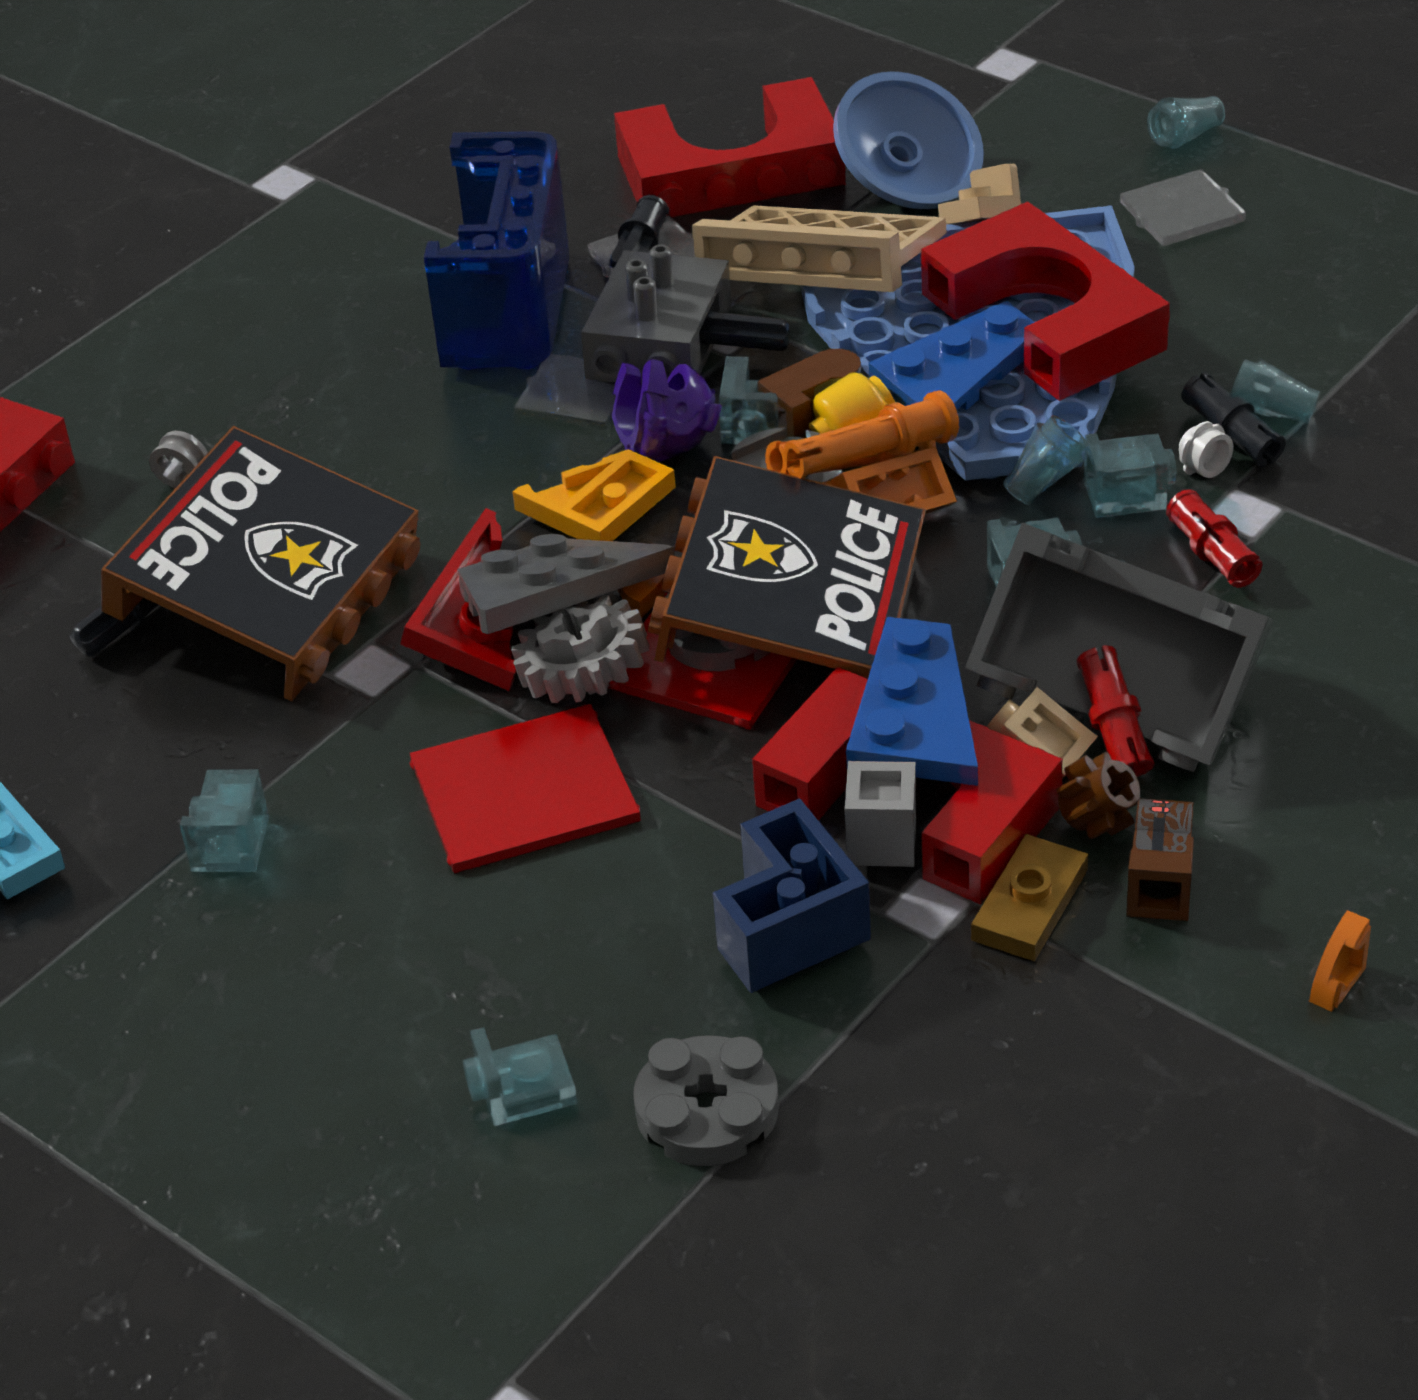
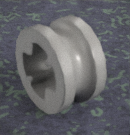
M171 431L162 437L159 446L151 453L149 459L150 468L160 481L176 488L207 455V450L193 435L183 431Z

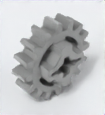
M603 595L595 604H588L586 600L575 604V606L572 605L552 612L553 615L550 617L543 615L534 618L536 628L520 630L518 636L521 643L512 646L511 649L515 659L513 663L523 688L529 687L534 698L541 697L548 692L551 703H558L566 694H573L575 702H582L586 692L589 695L593 693H598L601 696L606 694L607 687H609L608 683L612 680L620 683L627 682L629 678L626 669L642 667L644 662L641 653L649 651L650 646L638 609L631 610L628 601L625 599L612 605L609 595Z

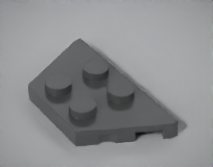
M559 534L540 535L532 538L528 547L515 551L495 550L487 552L481 556V562L458 569L460 593L465 602H469V609L473 617L479 616L482 633L491 634L665 574L669 557L674 555V547L662 544L567 539Z

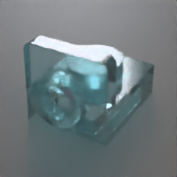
M726 356L719 396V404L722 405L720 413L721 444H738L752 434L779 428L778 396L775 393L758 392L757 381L759 380H750L749 357Z
M484 1027L470 1031L474 1057L462 1060L466 1082L473 1102L482 1099L486 1100L494 1126L577 1104L575 1085L557 1034L492 1051Z

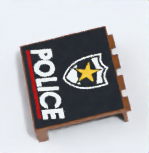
M232 426L101 569L102 612L123 621L143 598L150 600L285 664L284 698L293 701L308 682L313 684L320 679L327 667L329 656L340 643L346 645L351 641L358 629L361 617L370 606L377 607L382 603L390 588L391 580L400 569L408 570L414 563L421 546L420 538L416 536L419 510Z
M714 456L707 479L696 477L693 484L687 512L695 514V517L683 515L679 527L675 551L683 553L682 557L670 555L661 591L670 593L669 597L657 596L653 606L648 632L659 635L654 661L664 662L667 649H673L677 629L834 669L840 667L868 679L887 617L900 618L926 509Z

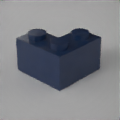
M800 798L740 824L745 879L713 892L717 948L750 993L871 940L869 882Z

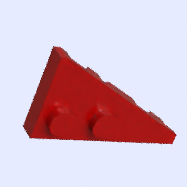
M485 508L405 625L400 645L509 691L516 675L513 663L515 660H512L510 646L513 626L491 634L482 633L479 616L473 617L469 609V602H465L460 593L458 569L481 562L483 554L500 550L502 545L501 526L495 517L497 512Z

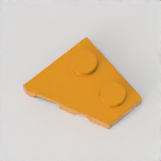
M627 449L604 457L596 464L581 465L561 472L562 484L535 493L529 484L520 486L513 491V500L516 511L576 539L614 541L676 488L674 469Z

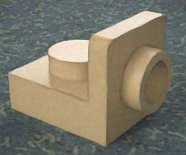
M1002 164L973 170L970 173L971 188L959 190V200L938 204L939 217H945L946 225L986 220L1020 205L1021 198L1017 166L1015 164Z
M1038 687L1035 688L1021 706H1018L1009 699L987 725L991 730L1062 758V779L1066 775L1064 768L1077 761L1098 737Z

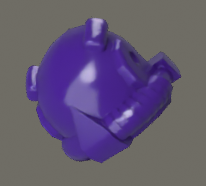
M650 359L644 364L641 384L640 370L631 364L623 362L621 364L613 395H616L612 418L616 432L625 450H632L656 462H660L690 451L702 442L707 433L714 431L719 420L722 405L715 404L714 389H710L705 379L691 366L679 364L673 369L667 379L663 362Z

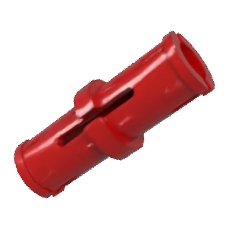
M1188 489L1177 493L1168 503L1166 515L1190 539L1191 550L1202 561H1211L1233 587L1241 588L1251 584L1261 573L1263 563L1259 559L1260 557L1238 538L1237 527L1225 515H1216L1195 490Z
M1107 645L1102 646L1103 659H1099L1096 647L1083 652L1076 659L1077 667L1081 671L1092 704L1089 710L1090 713H1088L1091 725L1094 729L1101 731L1111 760H1118L1129 767L1131 766L1136 777H1139L1152 770L1155 766L1138 721L1140 712H1142L1139 700L1136 696L1129 694L1117 659L1116 648Z

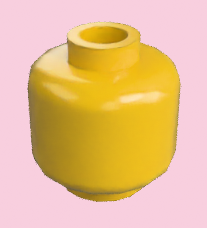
M853 372L815 396L812 404L815 420L809 423V427L813 432L826 433L877 418L879 412L886 405L896 402L885 384L877 376L867 378L863 374Z

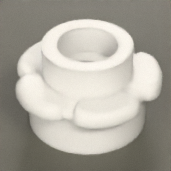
M1205 421L1186 431L1179 443V459L1184 464V472L1188 475L1196 472L1203 477L1212 478L1219 475L1226 468L1233 454V441L1225 434L1222 426Z

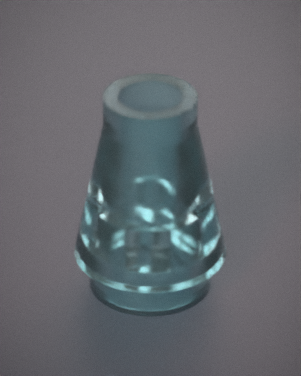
M1216 96L1206 98H1163L1148 113V132L1157 145L1177 149L1209 129L1220 126L1225 118V109L1221 100Z
M1245 359L1238 372L1231 395L1234 397L1240 396L1248 400L1255 408V415L1298 420L1309 424L1321 391L1306 386L1263 359H1260L1258 363Z
M1051 415L1045 424L1038 422L1012 472L1004 480L1005 488L1022 503L1031 505L1038 495L1083 462L1081 454L1088 447L1086 439L1072 425L1058 416Z

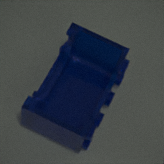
M535 131L453 132L450 154L452 166H456L464 225H459V238L453 244L440 249L439 241H427L424 254L440 368L461 367L469 370L480 367L534 368L546 360L553 350L569 260L557 140L552 135Z

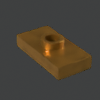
M1025 834L971 924V941L1035 962L1088 871V853Z

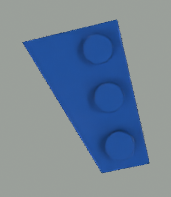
M1008 301L1002 302L868 362L869 378L877 376L885 384L895 402L904 406L921 402L927 393L941 390L952 399L956 410L959 407L968 410L979 400V390L990 380H1002L1024 361V327L1034 323V321Z
M887 617L846 748L847 769L848 761L915 762L916 778L978 786V764L950 624Z

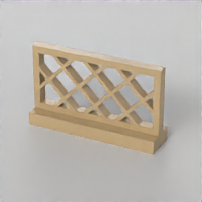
M754 205L730 221L701 219L692 225L695 257L729 260L730 280L894 292L901 287V266L921 252V248L934 243L947 233L945 217Z

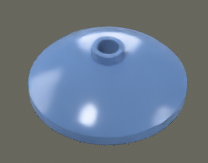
M903 72L872 74L852 85L837 107L833 131L836 147L844 164L863 186L891 203L914 209H936L938 204L959 200L958 191L971 188L970 173L973 170L982 169L983 143L974 119L955 96L928 79Z

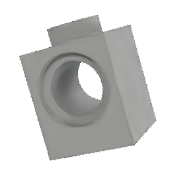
M848 761L845 799L847 856L855 866L914 867L917 819L915 762Z

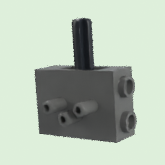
M656 245L650 250V253L623 250L581 331L585 379L616 382L623 362L634 365L640 370L642 384L644 364L650 359L663 362L667 379L673 369L679 364L691 366L700 375L714 344L774 351L786 350L790 339V324L785 319L729 313L731 309L729 260L672 255L671 248L666 245Z

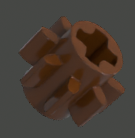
M1105 752L1094 759L1085 755L1064 768L1065 774L1070 781L1056 790L1059 795L1058 804L1061 814L1069 825L1077 830L1087 831L1089 839H1094L1105 832L1113 836L1135 823L1128 809L1138 805L1140 785L1136 775L1129 766L1121 761L1111 760L1110 754Z

